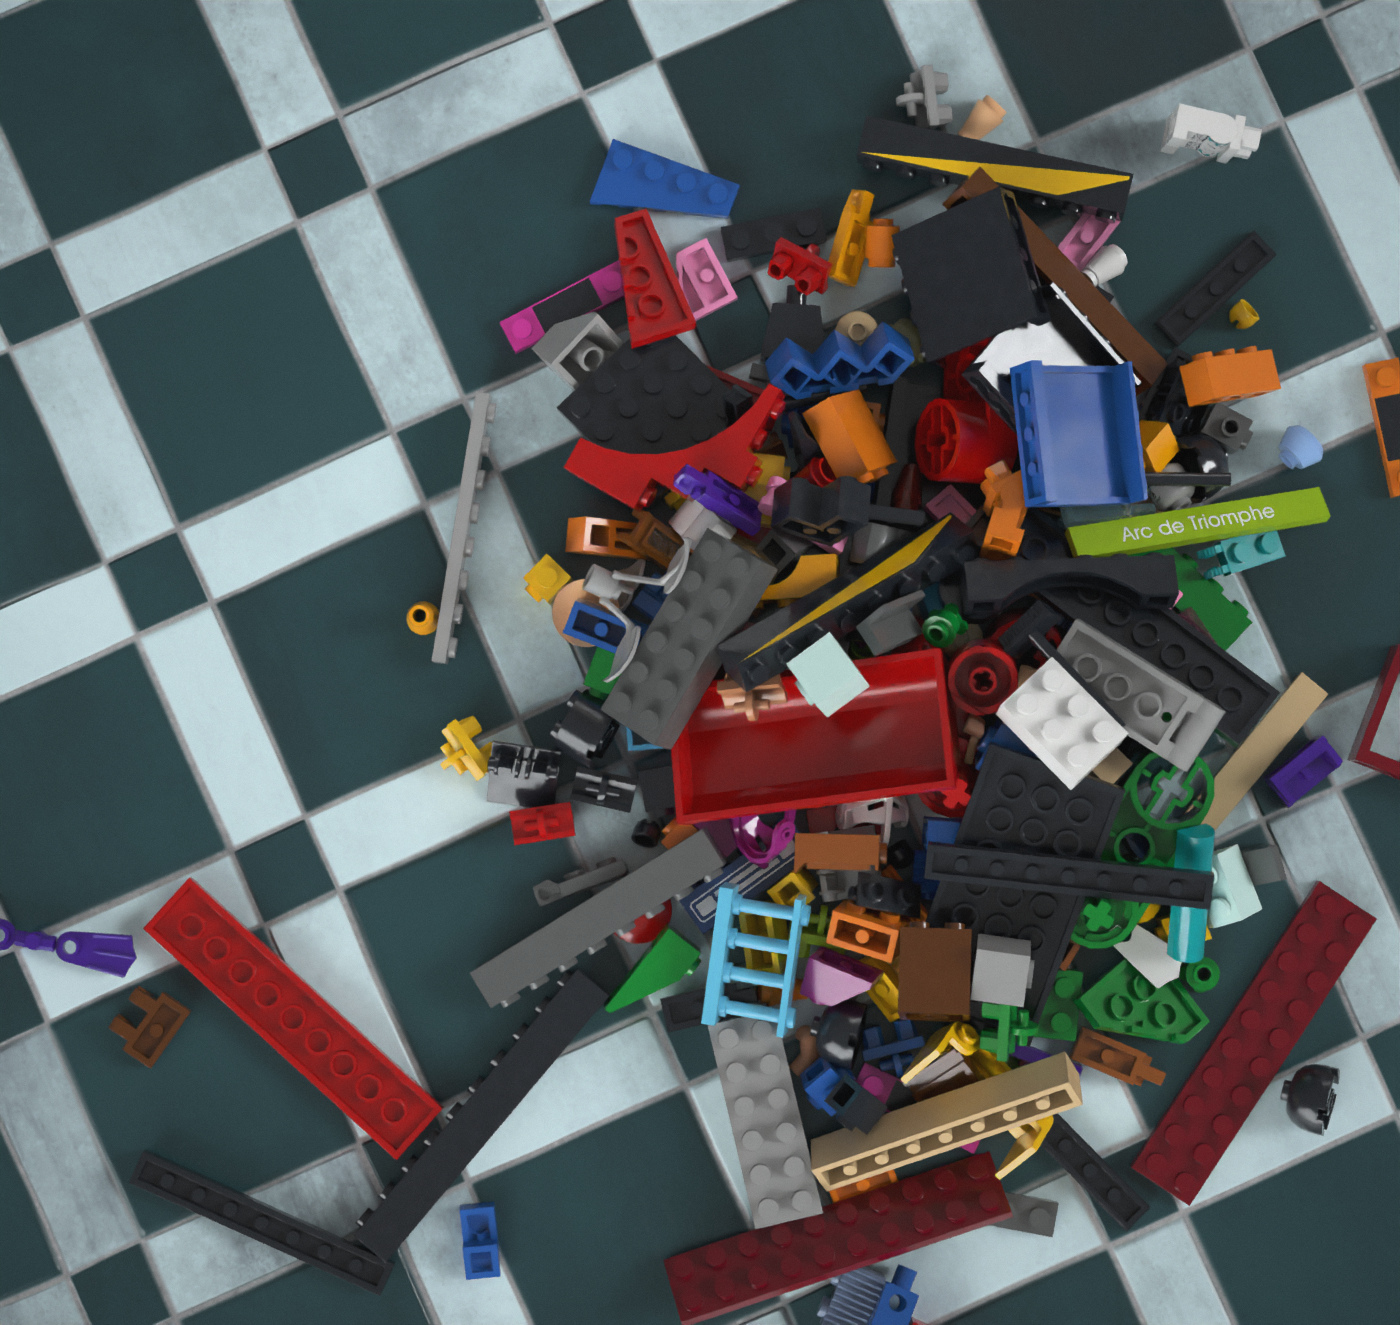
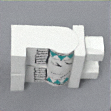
M1179 103L1166 119L1160 152L1174 154L1179 147L1197 150L1205 157L1217 156L1216 162L1227 163L1233 156L1248 159L1251 152H1255L1258 149L1262 129L1245 126L1246 116L1236 114L1232 118L1227 114Z

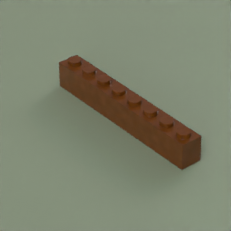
M978 167L959 184L942 205L948 210L999 187V185L981 167ZM1018 206L1040 284L1044 285L1054 282L1055 285L1061 287L1077 310L1086 314L1090 324L1099 335L1104 336L1111 343L1112 349L1121 360L1126 362L1132 361L1133 373L1141 381L1138 386H1135L1137 397L1153 385L1168 363Z

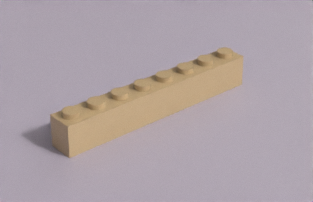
M1062 1052L883 1114L867 1135L855 1127L852 1132L847 1128H843L811 1139V1171L826 1192L1081 1106L1083 1101L1079 1073L1066 1052Z

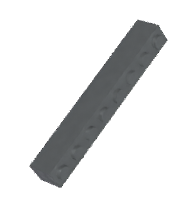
M704 827L470 972V975L491 1008L499 1003L505 1008L521 998L518 992L529 985L533 991L550 979L547 974L557 967L562 973L578 963L575 956L587 950L589 955L607 945L605 938L616 932L618 937H621L635 928L636 925L633 922L635 919L644 914L647 919L652 918L666 909L662 903L673 896L676 901L686 897L695 891L692 884L703 878L708 883L724 873L721 867L728 861L707 827Z

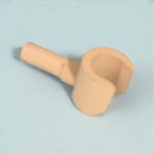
M973 714L969 715L962 729L963 732L971 735L964 760L967 764L973 763L979 739L984 734L986 724L983 718Z

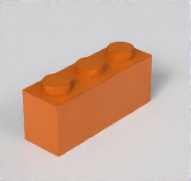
M1250 346L1237 350V354H1235V350L1232 348L1216 352L1214 357L1212 351L1191 356L1193 362L1179 367L1189 407L1255 398L1281 389L1272 349L1257 351L1256 346Z

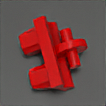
M781 237L776 241L774 254L769 262L767 273L778 281L786 276L795 280L794 286L797 291L806 296L813 291L823 294L828 289L827 282L833 264L819 257L820 247L818 245L810 244L805 250Z
M571 802L509 811L514 845L576 836Z

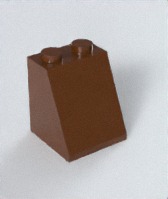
M919 921L908 922V927H900L898 1014L900 1020L971 1022L972 929H965V924L944 923V928H929L930 923Z

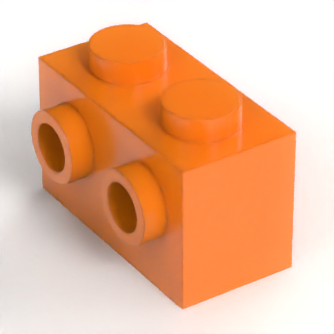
M843 900L833 910L826 943L892 963L900 954V927H908L910 919L900 917V915L857 906L853 903V900Z

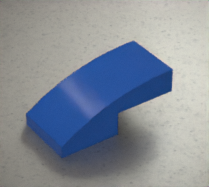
M495 1202L460 1205L459 1211L463 1236L462 1249L466 1280L500 1277L501 1269Z

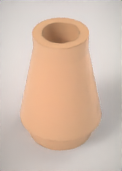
M986 95L982 101L978 99L965 124L957 134L980 140L1004 122L1002 118L1007 112L995 100Z

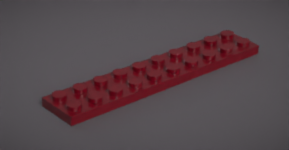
M1317 880L1130 1167L1188 1206L1191 1205L1377 918L1321 881Z
M987 1151L823 1206L822 1214L754 1229L663 1260L681 1324L692 1325L1012 1218V1211L1001 1181L995 1176L997 1170L990 1152Z

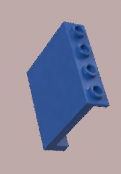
M1030 360L1010 368L1025 507L1129 505L1148 499L1132 361L1116 366L1043 365L1042 360Z

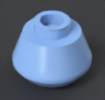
M1300 425L1289 426L1286 429L1279 444L1281 451L1279 458L1286 466L1291 469L1295 467L1303 469L1322 460L1323 447L1311 432Z

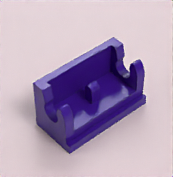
M1323 735L1315 736L1268 774L1264 780L1283 804L1290 808L1298 799L1340 767L1343 761Z

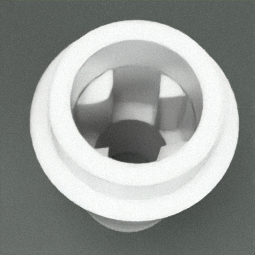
M1117 245L1102 246L1081 273L1097 287L1124 272L1128 262L1126 254Z

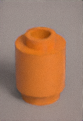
M873 218V225H866L865 258H868V267H895V259L892 252L895 247L891 235L900 232V226L893 225V219Z

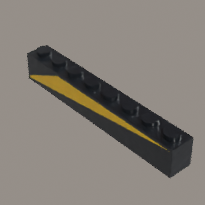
M867 115L857 151V162L863 164L862 168L868 171L882 172V169L896 171L895 175L904 179L913 180L915 176L928 178L929 183L940 187H948L949 183L959 185L978 167H981L999 187L1014 193L1015 198L1027 200L1028 204L1032 207L1047 209L1049 205L1062 208L1061 211L1068 215L1081 216L1082 213L1095 215L1097 221L1110 224L1115 223V220H1123L1134 175L1128 172Z
M950 512L718 645L725 672L745 692L752 690L788 669L787 663L827 633L830 632L838 640L857 629L856 626L882 605L914 592L925 590L963 568L964 562L980 558L974 530Z

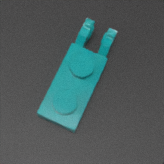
M1277 530L1233 537L1196 552L1198 560L1207 559L1217 554L1221 566H1215L1203 572L1205 580L1222 574L1228 576L1286 557Z

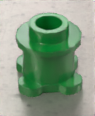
M947 603L944 608L940 610L932 609L929 612L928 618L923 624L922 632L924 638L934 647H948L954 642L956 634L963 635L968 630V624L962 620L958 613L959 607L956 604Z
M1203 957L1198 962L1187 963L1185 966L1180 967L1179 978L1187 980L1195 992L1203 993L1216 986L1220 978V970L1214 960ZM1204 967L1206 975L1203 979H1199L1197 972L1200 968Z

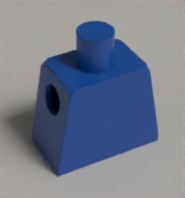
M898 1264L891 1283L885 1281L867 1325H909L919 1297L918 1294L910 1291L917 1275L916 1271ZM893 1295H896L899 1298V1305L893 1310L890 1307L889 1301Z

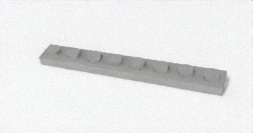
M476 391L432 655V661L435 663L448 665L449 657L455 658L457 652L458 638L453 637L455 624H461L464 605L458 604L460 590L466 591L468 585L469 571L464 570L466 557H472L475 537L469 536L471 524H477L480 512V504L475 503L477 490H483L486 470L480 469L482 457L489 456L491 437L486 436L488 423H494L497 408L496 403H491L492 397L490 393Z

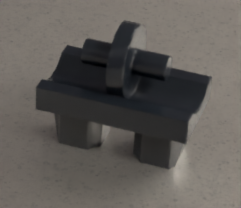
M577 766L570 800L630 813L638 779Z

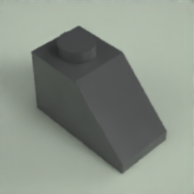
M1261 844L1240 850L1254 886L1287 879L1278 845Z

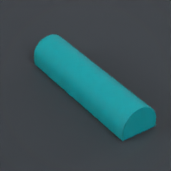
M1206 823L1177 830L1174 868L1212 872L1214 828ZM1171 906L1167 955L1176 961L1184 963H1194L1203 959L1208 910Z

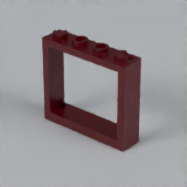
M1400 644L1390 646L1347 759L1400 780V762L1370 751V748L1400 672Z

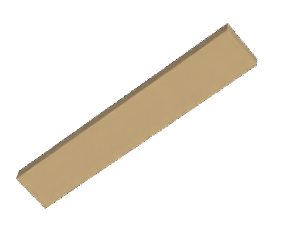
M1303 672L1296 676L1213 776L1215 796L1209 812L1201 824L1207 823L1214 830L1219 827L1327 697L1328 693ZM1203 790L1198 794V799H1200ZM1191 803L1183 814L1189 812L1194 805Z

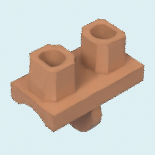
M727 673L724 681L717 682V692L722 696L725 709H734L735 713L746 712L749 721L758 720L759 710L770 709V705L787 703L788 694L781 680L780 673L748 692H745Z

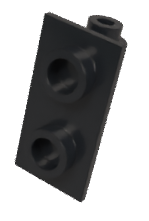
M858 872V884L851 886L848 891V899L853 900L854 904L912 918H920L921 885Z

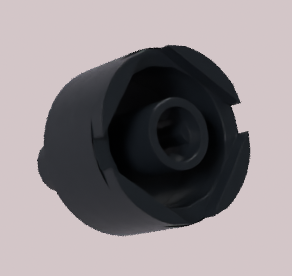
M589 689L583 692L575 690L567 703V708L570 709L564 721L558 720L550 733V738L555 740L554 748L592 769L596 764L591 760L595 756L603 757L620 725L615 723L614 718L600 710L606 700L592 696L588 691Z

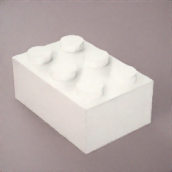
M1053 657L1008 697L996 713L1070 790L1082 781L1128 735V732Z

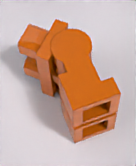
M1002 460L986 468L984 474L987 479L980 486L986 496L983 510L987 517L991 516L979 555L980 558H986L990 561H1002L1010 557H1016L1025 531L1019 528L1028 507H1025L1021 470L1012 474L1005 461Z

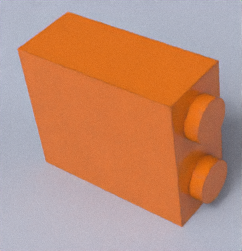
M859 389L828 397L802 413L836 479L841 476H851L863 484L873 483L888 475L887 468L897 462Z

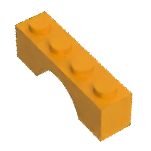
M836 554L800 556L797 567L788 578L780 583L768 585L754 611L763 610L764 604L777 603L778 608L783 609L840 576L839 557Z

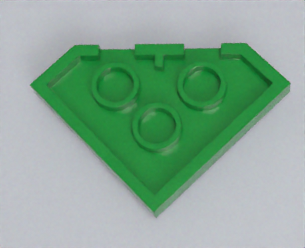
M1125 957L1073 1000L1094 1029L1177 1044L1188 1042L1210 1022L1178 978L1167 982L1160 988H1156Z

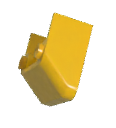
M955 1022L940 1028L930 1036L925 1046H923L901 1077V1080L906 1084L951 1047H954L965 1057L968 1056L985 1079L1012 1069L1005 1062L997 1061L996 1053L980 1049V1036L971 1025ZM1053 1115L1008 1130L1017 1140L995 1174L999 1180L1038 1150L1053 1125Z

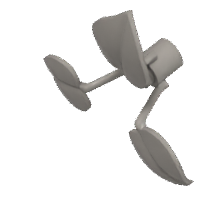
M684 538V545L671 560L667 573L659 579L643 577L646 563L643 559H639L629 568L620 571L614 570L611 572L596 564H593L589 569L582 589L599 596V603L605 605L626 625V634L616 650L610 675L602 681L608 683L618 677L629 665L636 652L641 627L635 626L623 614L632 600L634 590L637 589L640 583L664 586L663 592L666 594L671 593L680 582L686 570L692 543L691 538ZM619 598L620 607L617 608L610 599L617 600Z

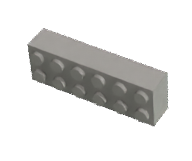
M735 1015L733 1018L720 1020L715 1026L708 1025L755 1229L822 1214V1206L815 1177L811 1171L810 1155L782 1037L776 1036L778 1023Z

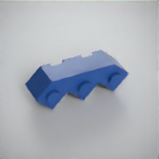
M882 321L861 346L835 329L813 354L786 337L766 360L765 364L770 383L798 400L810 398L812 393L830 391V394L857 390L860 385L878 383L879 386L893 384L915 357L909 339Z

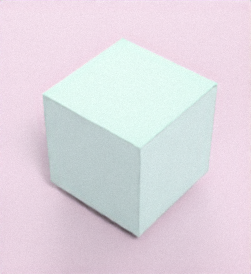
M830 632L787 663V666L797 678V681L794 683L810 705L815 703L826 717H829L870 687Z

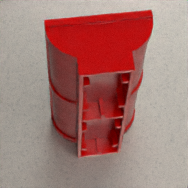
M941 648L852 660L870 687L829 717H826L815 703L812 705L808 703L794 682L797 681V678L790 669L780 673L781 680L788 694L787 703L770 705V709L759 710L757 721H749L746 712L735 713L734 709L726 710L722 696L717 692V682L724 681V679L713 680L671 749L677 824L691 825L713 820L804 808H820L827 805L941 790H955L957 787L958 770H962L955 702L950 697Z

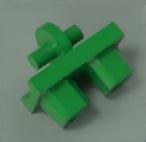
M982 1002V1017L999 1020L998 1029L984 1027L980 1036V1049L997 1053V1061L1007 1062L1009 1054L1015 1052L1016 1035L1017 1045L1027 1046L1028 1036L1038 1034V1024L1029 1021L1028 1010H1019L1017 1020L1018 1006Z

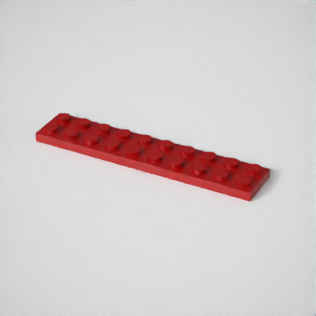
M192 877L186 880L143 928L394 1159L397 1160L444 1108Z

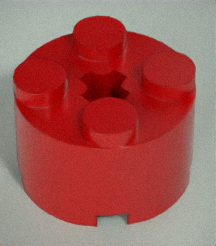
M974 638L960 646L952 655L947 670L948 688L954 702L962 710L973 715L997 713L1001 704L1018 689L1017 664L1014 657L1009 656L1003 651L1004 647L1002 644L989 639ZM984 671H987L989 673V681L983 679L980 683L977 682V672L982 674Z

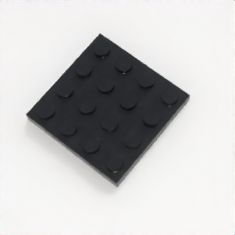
M676 335L631 349L629 338L556 408L587 441L596 445L629 454H662L687 449L707 441L727 429L722 395L730 391V389ZM657 483L655 486L657 493L650 505L652 506L669 489Z

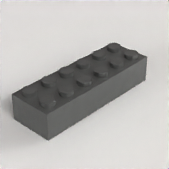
M707 528L690 556L680 582L666 597L640 641L631 662L620 675L600 710L651 744L671 750L722 665L717 646L741 633L778 569L726 536Z

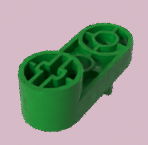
M1149 748L1144 750L1133 762L1130 773L1121 785V787L1125 788V794L1100 860L1174 867L1177 830L1200 825L1209 812L1215 796L1214 778L1206 762L1199 755L1196 757L1189 770L1184 771L1177 781L1180 787L1183 788L1182 793L1177 796L1170 792L1156 815L1151 813V810L1164 791L1162 786L1158 784V781L1163 776L1171 780L1178 767L1169 762L1166 768L1159 765L1151 772L1150 768L1146 766L1151 760L1160 757V755ZM1199 768L1203 774L1204 788L1200 799L1193 796L1194 789L1190 784ZM1141 773L1149 777L1148 784L1151 788V792L1143 805L1137 793V782ZM1189 801L1194 805L1185 814L1178 817H1168L1175 805L1182 808ZM1139 833L1148 839L1149 849L1143 858L1129 860L1121 855L1119 844L1125 835ZM1086 896L1076 922L1077 925H1075L1070 939L1090 949L1109 948L1122 942L1134 930L1150 903Z

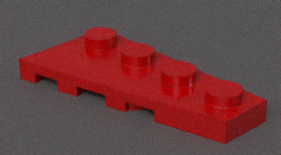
M647 208L616 217L614 227L631 349L695 329V318Z

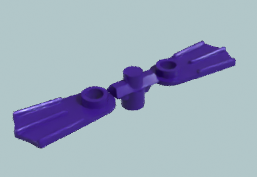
M0 918V929L5 932V938L0 942V951L10 948L13 944L27 947L31 950L51 952L56 950L58 957L65 962L121 978L126 976L129 968L137 959L132 935L68 931L57 939L55 936L47 935L44 931L26 932L16 930L11 922ZM69 940L73 941L76 945V950L72 954L65 950V944Z

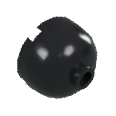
M1198 433L1176 438L1180 450L1170 460V463L1181 464L1186 472L1229 473L1228 454L1213 438ZM1195 486V492L1190 500L1192 504L1201 503L1217 494L1223 486Z
M845 1000L831 1007L826 1006L821 1017L814 1016L810 1036L816 1037V1050L826 1062L839 1068L853 1069L862 1041L860 1038L862 1028H865L868 1004L854 1000Z
M1321 1064L1306 1065L1296 1071L1292 1081H1284L1280 1099L1286 1101V1112L1290 1120L1297 1127L1307 1132L1324 1136V1129L1327 1130L1337 1096V1094H1334L1335 1089L1332 1088L1333 1083L1339 1084V1068Z

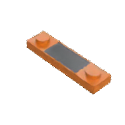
M1399 358L1362 366L1390 498L1400 496Z

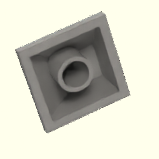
M591 312L554 324L532 347V350L572 390H575L613 355L624 342L596 312Z

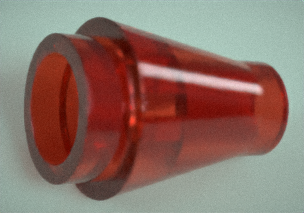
M904 464L903 471L891 494V507L915 511L922 509L923 473L918 465Z

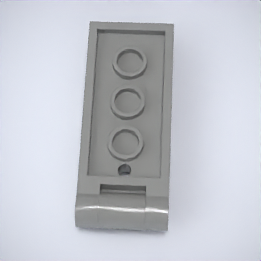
M1079 618L1074 621L1057 648V651L1123 720L1126 724L1123 728L1128 732V736L1184 771L1189 770L1226 712L1212 701L1204 698L1203 695ZM1164 712H1169L1172 715L1170 721H1166L1163 718Z

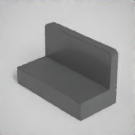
M923 590L882 605L856 626L874 656L916 640L923 634L921 626L910 611L911 607L926 596Z

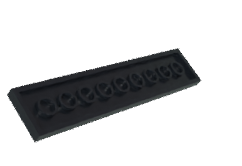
M984 503L966 523L967 526L974 530L979 553L991 516L987 517L983 510ZM1028 507L1023 523L1019 528L1025 531L1016 557H1022L1024 560L1040 559L1045 556H1057L1059 559L1073 558L1065 535L1066 530L1036 507ZM1063 586L1047 588L1033 593L1072 624L1079 618L1224 709L1226 712L1214 729V732L1235 748L1239 746L1280 694L1269 683L1169 608L1137 609L1123 599L1086 587Z

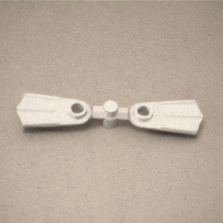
M1136 925L1131 932L1132 936L1129 941L1113 945L1156 988H1160L1167 982L1179 977L1182 962L1176 961L1167 955L1168 943L1139 925Z

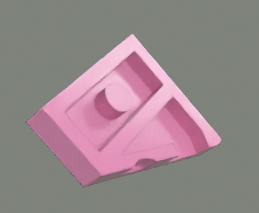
M707 238L676 253L677 279L695 321L738 300Z

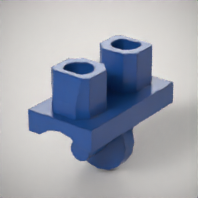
M912 1020L894 1021L897 1040L886 1043L884 1042L880 1025L862 1029L864 1048L861 1049L864 1061L891 1055V1059L879 1061L881 1072L894 1069L897 1078L903 1076L902 1066L909 1065L914 1060L912 1053L899 1056L898 1052L925 1046L923 1036L918 1034Z

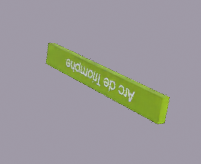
M1320 487L1068 527L1065 535L1073 558L1079 555H1092L1094 558L1109 557L1119 553L1130 555L1327 522L1331 515Z

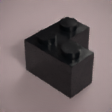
M841 476L823 488L810 484L804 478H791L774 489L771 528L831 547L868 525L871 486L860 483L851 476Z

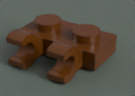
M139 985L128 999L148 1012L140 1025L136 1027L129 1019L119 1013L108 1028L128 1041L122 1050L151 1069L192 1010L166 992H162L158 999H156L149 991Z

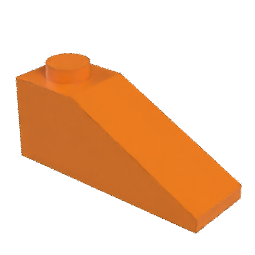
M587 516L568 518L565 552L650 561L617 538L620 532L631 534L637 523ZM653 530L646 542L672 560L675 556L676 546Z

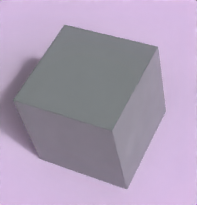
M978 934L970 1000L1024 1007L1026 988L1031 989L1034 971V960H1030L1031 941Z

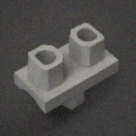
M923 65L921 70L909 75L910 82L904 83L905 94L896 97V106L907 108V117L915 118V126L933 130L936 127L947 125L953 120L950 105H937L936 94H944L948 91L947 73L933 71V65Z

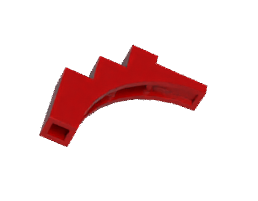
M769 383L754 405L733 425L713 438L683 450L662 454H629L606 449L580 438L563 468L638 512H641L643 507H649L657 493V489H655L657 483L693 503L694 499L691 497V494L685 495L673 485L674 475L686 464L702 473H706L709 470L739 490L746 492L749 486L753 488L757 484L763 473V469L760 468L762 461L752 453L755 449L759 451L768 437L766 429L771 420L774 419L776 421L782 414L786 402L783 401L785 395L781 389Z

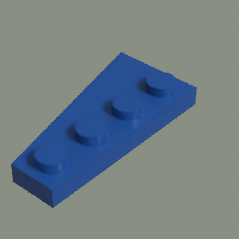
M613 139L591 196L590 204L600 206L602 204L619 206V208L629 209L647 208L657 212L670 211L684 213L685 215L728 219L740 185Z

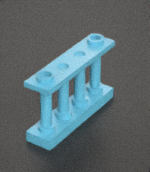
M725 882L719 887L701 1024L715 1026L721 1020V1017H726L727 1014L778 1023L776 1036L783 1038L789 1028H794L797 1008L792 1007L802 927L808 926L811 906L806 905L807 895L800 894L795 899L794 906L745 899L742 894H738L739 884ZM740 912L792 920L790 939L788 941L740 933L737 928H733L735 915H740ZM736 946L787 954L785 975L735 967L734 963L729 962L730 949H735ZM734 980L782 988L780 1009L731 1001L729 996H724L725 984Z

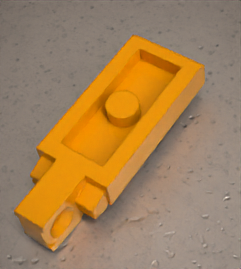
M851 190L846 205L843 208L844 211H842L828 262L833 264L829 278L849 287L857 285L865 257L866 225H873V222L870 221V210L875 195L866 190Z

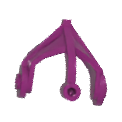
M796 810L785 811L784 819L775 826L774 830L763 824L758 815L730 818L732 835L742 854L751 863L763 869L769 867V863L794 839L795 825L793 822ZM757 836L761 838L762 842L766 846V850L764 852L761 850L757 841L755 840Z

